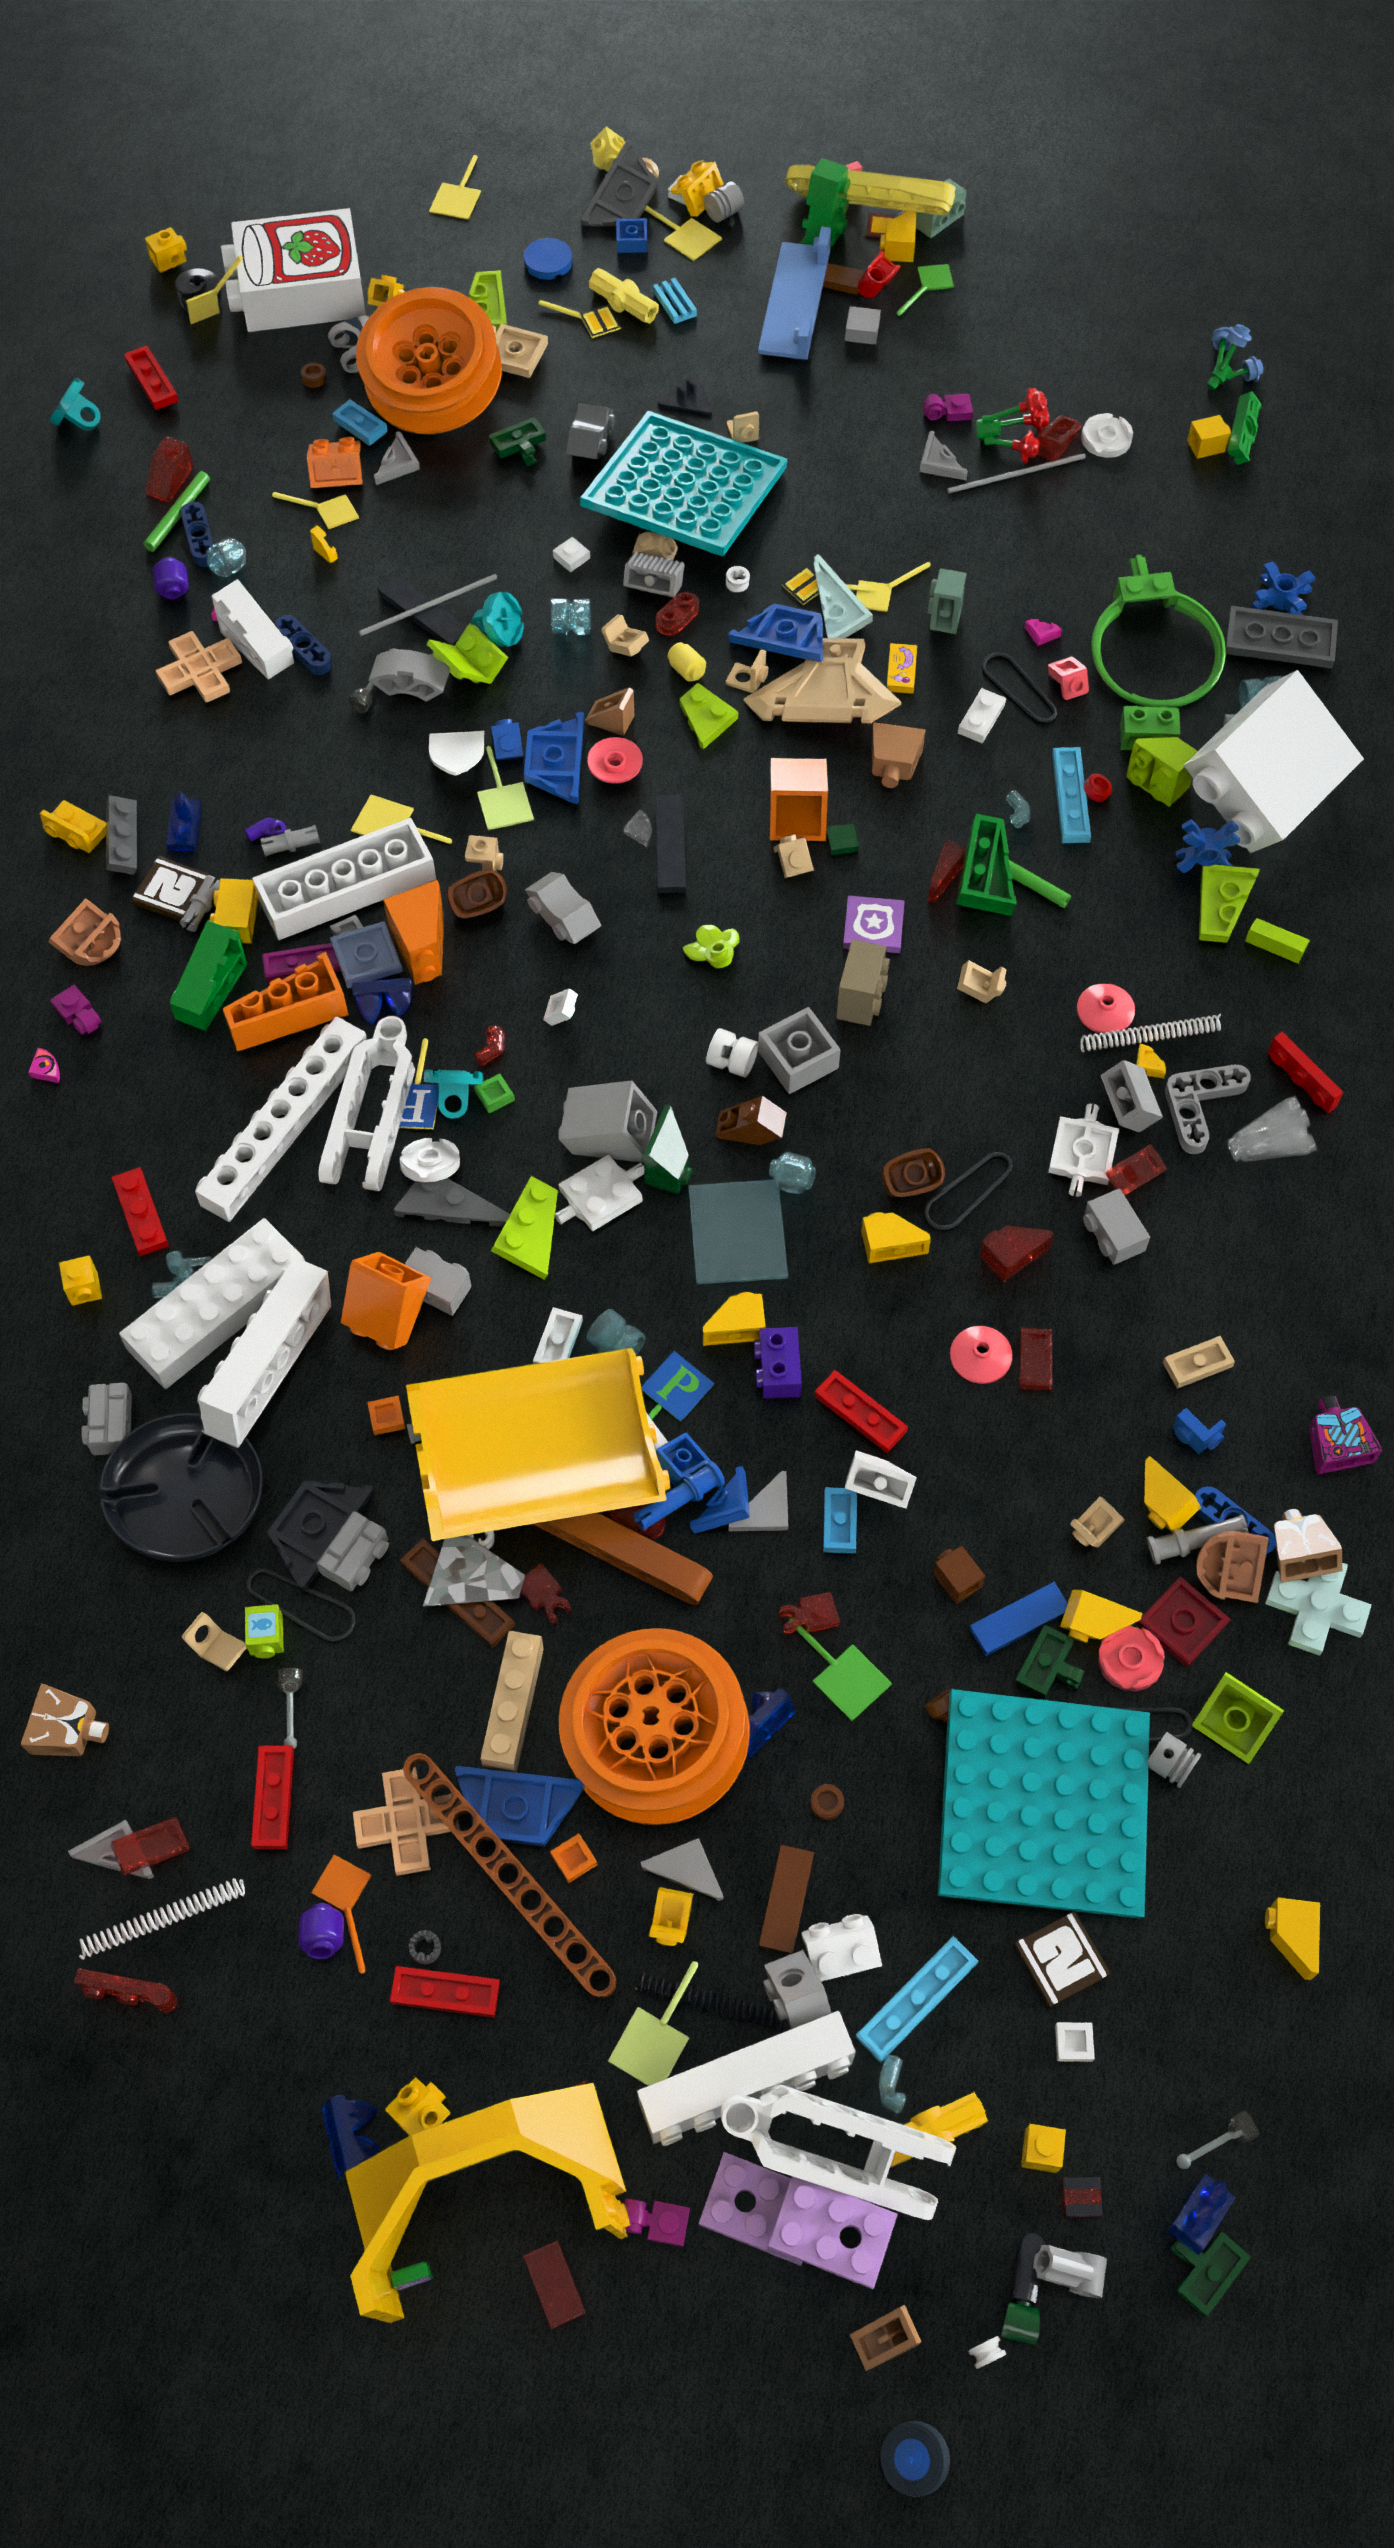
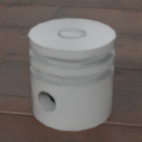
M730 181L705 195V209L710 218L718 223L744 208L743 194L740 188Z
M1166 1732L1146 1763L1149 1764L1148 1767L1163 1778L1168 1776L1170 1778L1169 1782L1172 1784L1174 1781L1177 1782L1176 1786L1180 1788L1201 1757V1754L1197 1753L1195 1755L1193 1753L1194 1749H1186L1187 1745ZM1164 1754H1169L1171 1759H1167Z

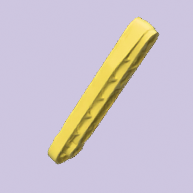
M811 165L790 166L786 174L785 184L800 196L807 198L811 173L815 167ZM848 170L850 187L847 192V199H849V204L935 215H948L952 208L956 188L950 183Z

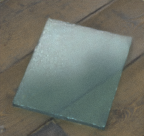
M778 1179L689 1185L697 1284L743 1283L745 1281L788 1278Z

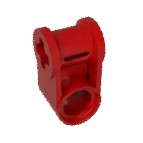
M883 250L872 261L857 284L859 293L866 298H874L885 285L889 284L901 268V266L894 265L886 258Z

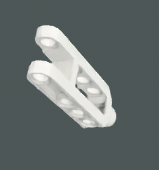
M388 1016L381 1019L376 1026L373 1039L365 1040L354 1046L319 1165V1181L321 1183L336 1185L339 1182L349 1147L369 1149L367 1155L369 1163L365 1182L362 1183L363 1188L375 1191L382 1189L415 1074V1067L411 1062L412 1055L405 1047L407 1039L405 1024L398 1017ZM378 1065L396 1067L394 1075H390L389 1081L391 1086L387 1100H383L382 1103L383 1114L379 1126H376L374 1133L354 1130L371 1069Z
M784 2085L761 2096L759 2100L746 2095H732L721 2106L720 2116L725 2129L734 2136L752 2141L763 2167L921 2219L931 2220L938 2204V2199L924 2190L886 2177L895 2151L921 2160L927 2157L947 2163L950 2166L956 2150L952 2143L940 2137ZM788 2111L809 2118L813 2124L819 2126L822 2122L843 2129L847 2135L852 2137L858 2134L873 2139L874 2141L864 2170L773 2141L768 2133L772 2118L781 2113L785 2114Z

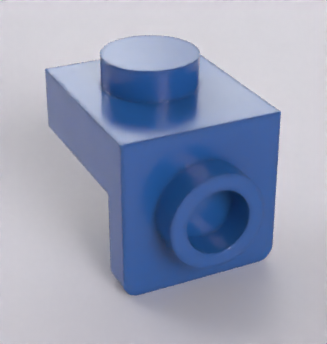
M512 719L496 721V726H491L496 761L523 757L519 723H512Z
M1185 1408L1177 1415L1172 1429L1182 1443L1189 1444L1200 1454L1207 1447L1210 1450L1214 1449L1224 1439L1222 1433L1226 1423L1220 1420L1208 1430Z

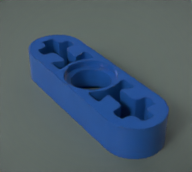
M1203 1487L1196 1492L1195 1497L1201 1506L1195 1513L1198 1517L1210 1525L1224 1521L1228 1516L1238 1517L1243 1515L1247 1524L1245 1528L1249 1527L1252 1529L1250 1534L1269 1537L1265 1558L1271 1554L1275 1547L1276 1539L1268 1528L1216 1488ZM1208 1498H1211L1214 1501L1212 1506L1203 1507V1500L1206 1501ZM1224 1507L1225 1510L1222 1512L1220 1518H1216L1215 1516L1217 1512H1220L1221 1508Z

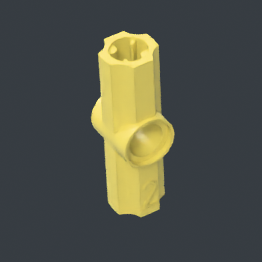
M597 268L592 273L589 280V288L607 298L610 306L616 312L622 313L626 310L648 324L655 319L659 311V304L641 294L638 286L632 280L625 279L622 282L600 268Z

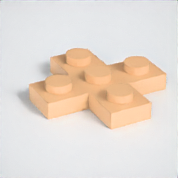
M193 631L168 641L170 649L178 661L156 670V673L169 696L192 685L196 687L206 703L230 692L229 685L221 672L241 664L242 659L229 638L207 648L202 646Z
M416 1767L412 1771L414 1779H418ZM403 1769L382 1773L386 1806L353 1812L358 1848L392 1843L395 1873L397 1876L431 1870L426 1836L451 1832V1830L427 1802L421 1799L420 1794L406 1779ZM451 1794L434 1797L435 1804L445 1805L449 1802ZM457 1819L456 1828L457 1830H460L459 1821Z

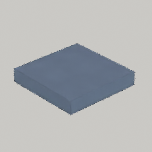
M385 921L330 937L331 945L347 988L403 972Z

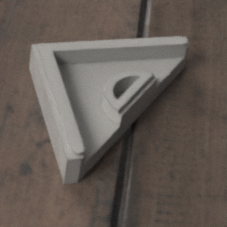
M400 431L396 432L394 442L391 447H388L378 472L374 474V482L378 485L420 469L418 460Z
M930 431L920 464V472L966 480L967 469L962 468L958 464L953 453L946 445H942L934 436V431Z
M781 1471L749 1502L750 1518L730 1523L729 1531L788 1530L786 1471Z
M126 1820L68 1851L73 1859L147 1879L154 1877Z
M699 1838L640 1862L644 1871L652 1872L690 1890H696L711 1896L717 1901L723 1899V1894Z

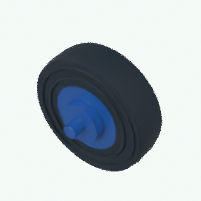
M910 2421L896 2426L885 2438L881 2449V2465L886 2479L894 2489L907 2496L920 2497L934 2492L942 2485L949 2471L950 2455L943 2436L934 2427L924 2422Z

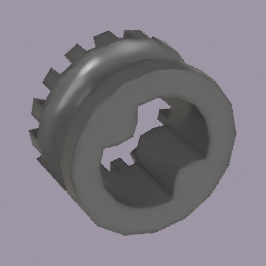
M418 1931L410 1939L409 1951L416 1962L428 1965L435 1962L440 1956L441 1944L437 1935L432 1931ZM423 1939L427 1943H435L433 1953L426 1957L423 1952L416 1953V1946Z

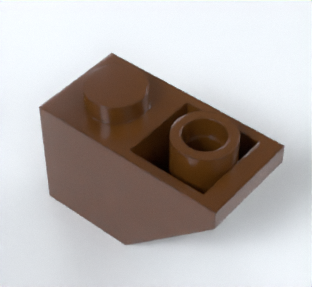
M760 1096L721 1110L715 1136L724 1140L763 1145L782 1138L787 1112L764 1096Z

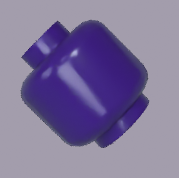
M166 557L154 565L152 570L154 589L159 595L173 600L187 592L189 588L187 568L182 562L172 557Z
M318 1903L300 1916L298 1944L309 1957L326 1959L333 1956L342 1947L344 1940V1917L338 1910L332 1908L329 1904Z

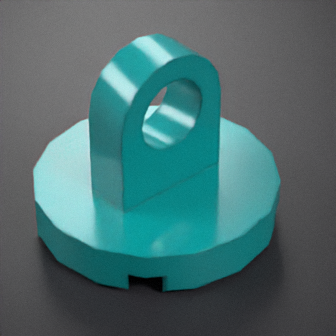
M74 379L49 419L57 427L64 417L83 430L94 429L100 421L99 409L79 394L85 384L80 379ZM83 410L89 411L93 416V421L87 422L83 420L80 412Z
M507 592L490 594L484 602L483 609L477 610L471 620L472 625H476L496 646L500 647L517 644L524 630V622H521L520 615H523L522 609L518 601Z
M425 1070L424 1082L438 1083V1108L444 1116L454 1119L461 1117L466 1112L469 1084H483V1073L475 1071V1077H473V1074L463 1070L434 1071L433 1075V1070ZM450 1095H456L461 1100V1107L456 1112H449L445 1108V1100Z

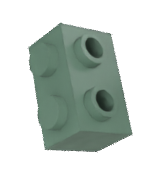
M951 179L944 181L956 188L954 202L948 215L916 212V228L930 238L964 215L967 190Z
M940 568L938 579H932L930 595L934 596V598L930 597L927 612L932 614L930 630L956 634L962 611L967 573Z

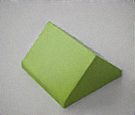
M1226 1672L1191 1726L1249 1764L1284 1710Z

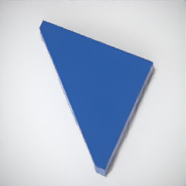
M742 1466L736 1467L735 1476L725 1488L723 1486L720 1487L706 1504L708 1508L698 1519L691 1521L690 1527L694 1534L750 1518L746 1472Z

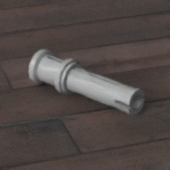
M1239 1515L1238 1517L1185 1532L1183 1529L1179 1530L1177 1528L1173 1530L1172 1534L1158 1538L1149 1536L1147 1537V1543L1155 1565L1161 1563V1560L1178 1555L1182 1558L1187 1557L1190 1554V1550L1203 1547L1212 1536L1220 1532L1238 1531L1249 1533V1531L1245 1528L1247 1524L1244 1516Z

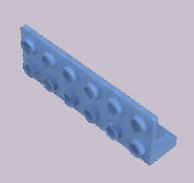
M821 227L819 237L814 239V245L782 243L758 347L759 354L808 359L830 255L831 228Z

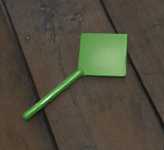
M948 264L917 268L922 287L897 311L898 316L924 291L954 288Z

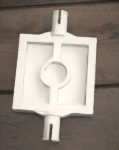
M1092 1104L1086 1106L1085 1117L1082 1119L1060 1116L1048 1173L1071 1178L1069 1194L1074 1196L1075 1187L1077 1186L1076 1197L1082 1195L1084 1181L1108 1185L1119 1128L1105 1126L1096 1121L1099 1107L1095 1104L1092 1114Z
M608 1154L561 1182L559 1189L568 1200L569 1206L555 1213L559 1224L562 1225L567 1220L577 1216L585 1221L589 1228L594 1231L642 1202V1194L634 1186L633 1181L644 1175V1165L642 1166L640 1162L625 1171Z

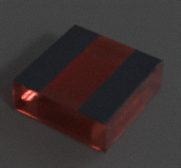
M1100 2177L1062 2179L1065 2218L1103 2216Z

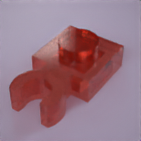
M542 1563L525 1575L520 1592L536 1611L544 1605L547 1618L553 1624L558 1622L557 1616L553 1613L556 1607L564 1608L568 1614L571 1612L569 1602L563 1597L556 1596L562 1591L561 1586Z
M831 1592L800 1598L798 1602L799 1608L785 1605L778 1612L779 1617L790 1616L793 1619V1622L784 1624V1633L795 1632L800 1625H805L807 1633L837 1627L840 1623Z

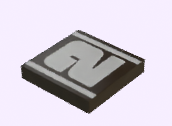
M158 856L132 898L133 904L180 921L191 904V897L193 894H197L205 877L209 874Z
M1075 1911L1014 1944L1016 1951L1048 2008L1068 1999L1111 1974Z

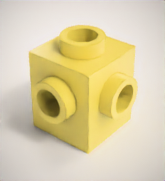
M605 127L590 142L593 162L599 169L609 171L625 144L624 139L608 127Z

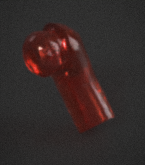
M492 1025L487 1028V1046L474 1054L481 1066L504 1052L506 1034L502 1027Z

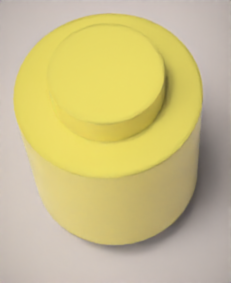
M677 643L671 647L668 652L670 665L681 676L691 682L700 679L704 675L706 661L691 646Z

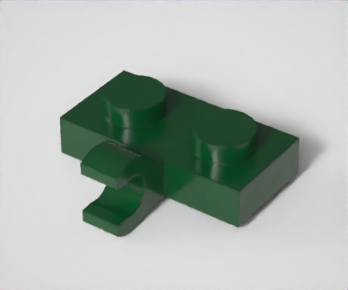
M534 417L488 435L490 445L501 459L520 452L527 467L537 463L533 456L536 453L533 446L546 441V432Z
M1044 1625L1015 1680V1685L1043 1699L1046 1698L1056 1677L1065 1685L1077 1690L1083 1679L1084 1671L1064 1662L1074 1644V1639Z
M1222 2231L1218 2232L1203 2253L1183 2236L1182 2239L1179 2238L1170 2250L1181 2260L1192 2266V2269L1175 2291L1202 2316L1208 2317L1251 2256Z

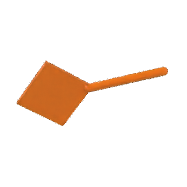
M333 1855L311 1893L345 1912L359 1973L363 1974L366 1969L351 1910L372 1875Z

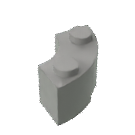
M390 649L376 656L369 681L389 696L397 693L410 694L427 702L443 693L450 667L446 663L437 660L432 654L428 655L412 650Z
M551 872L525 889L529 896L528 904L535 913L542 915L545 921L552 927L559 940L563 941L565 939L576 944L601 927L590 902L583 899L574 890L564 874Z

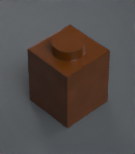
M963 1546L954 1551L951 1548L947 1549L936 1558L933 1575L956 1604L982 1588L985 1575Z

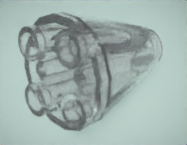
M1296 1096L1283 1100L1233 1134V1138L1227 1139L1229 1150L1235 1162L1240 1160L1248 1162L1304 1156L1317 1151L1312 1135H1308L1306 1130L1310 1126L1309 1118L1304 1109L1301 1110Z

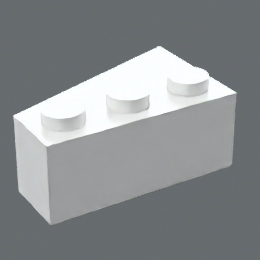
M238 579L212 595L220 632L226 638H229L232 644L268 680L294 663L291 642L287 637H283Z

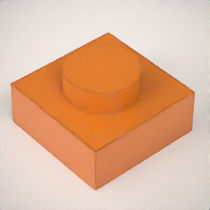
M399 1396L367 1402L374 1435L405 1429Z
M579 1833L550 1851L553 1860L568 1884L598 1865L595 1857Z

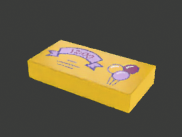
M890 643L887 689L890 692L913 694L917 645Z

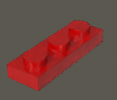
M147 345L124 354L127 365L155 410L179 402L176 391Z
M1283 1032L1276 1035L1268 1051L1272 1061L1276 1065L1281 1066L1291 1076L1292 1081L1296 1085L1301 1086L1311 1096L1316 1105L1321 1106L1327 1113L1334 1110L1338 1106L1343 1091Z
M141 1167L113 1176L112 1180L139 1255L143 1256L169 1247Z
M836 1370L815 1391L814 1397L886 1453L894 1447L908 1430L907 1425Z
M259 1746L251 1842L253 1849L288 1848L294 1760L293 1746Z
M396 1966L390 2003L495 2018L501 1982L499 1979Z

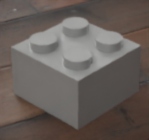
M810 1007L759 1032L758 1052L788 1094L839 1068L840 1048Z

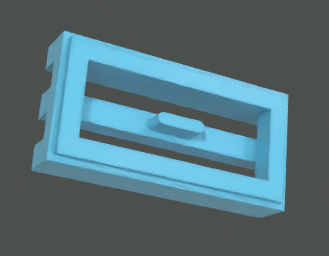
M672 278L669 284L667 281H663L660 287L658 284L653 285V293L674 324L697 316V309L676 278ZM664 293H667L669 298L672 300V304L675 308L678 309L681 315L677 314V312L675 311V309L673 308V306L671 305V303L669 302Z

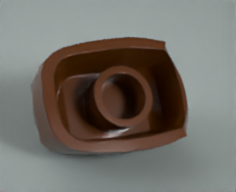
M492 869L482 870L452 884L446 891V898L454 915L460 918H469L490 912L501 906L506 898L507 887L499 873Z
M930 1148L913 1150L890 1160L883 1166L880 1174L886 1193L889 1196L907 1197L931 1191L942 1185L945 1177V1168L939 1155Z

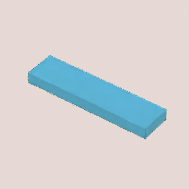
M1053 748L1052 760L1062 843H1090L1091 832L1087 798L1084 790L1081 748Z
M953 1936L856 2034V2038L881 2063L977 1965L978 1960Z

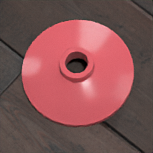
M612 737L596 743L589 751L587 761L590 772L597 779L606 783L616 784L634 778L641 770L643 757L639 747L632 741Z
M1097 984L1087 988L1080 995L1077 1003V1014L1081 1022L1088 1029L1096 1033L1102 1032L1105 1034L1106 1031L1110 1033L1112 1030L1116 1032L1117 1030L1122 1031V1029H1126L1133 1021L1135 1005L1131 996L1122 988L1112 984Z
M974 1326L963 1330L955 1337L950 1349V1360L955 1371L964 1379L973 1383L987 1384L999 1380L1007 1373L1012 1362V1349L1008 1340L999 1331L990 1327ZM977 1348H986L988 1352L980 1353Z

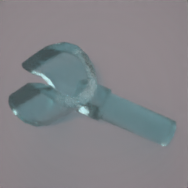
M173 1251L166 1255V1263L169 1270L175 1275L183 1273L187 1267L205 1265L211 1260V1256L184 1259L180 1251Z

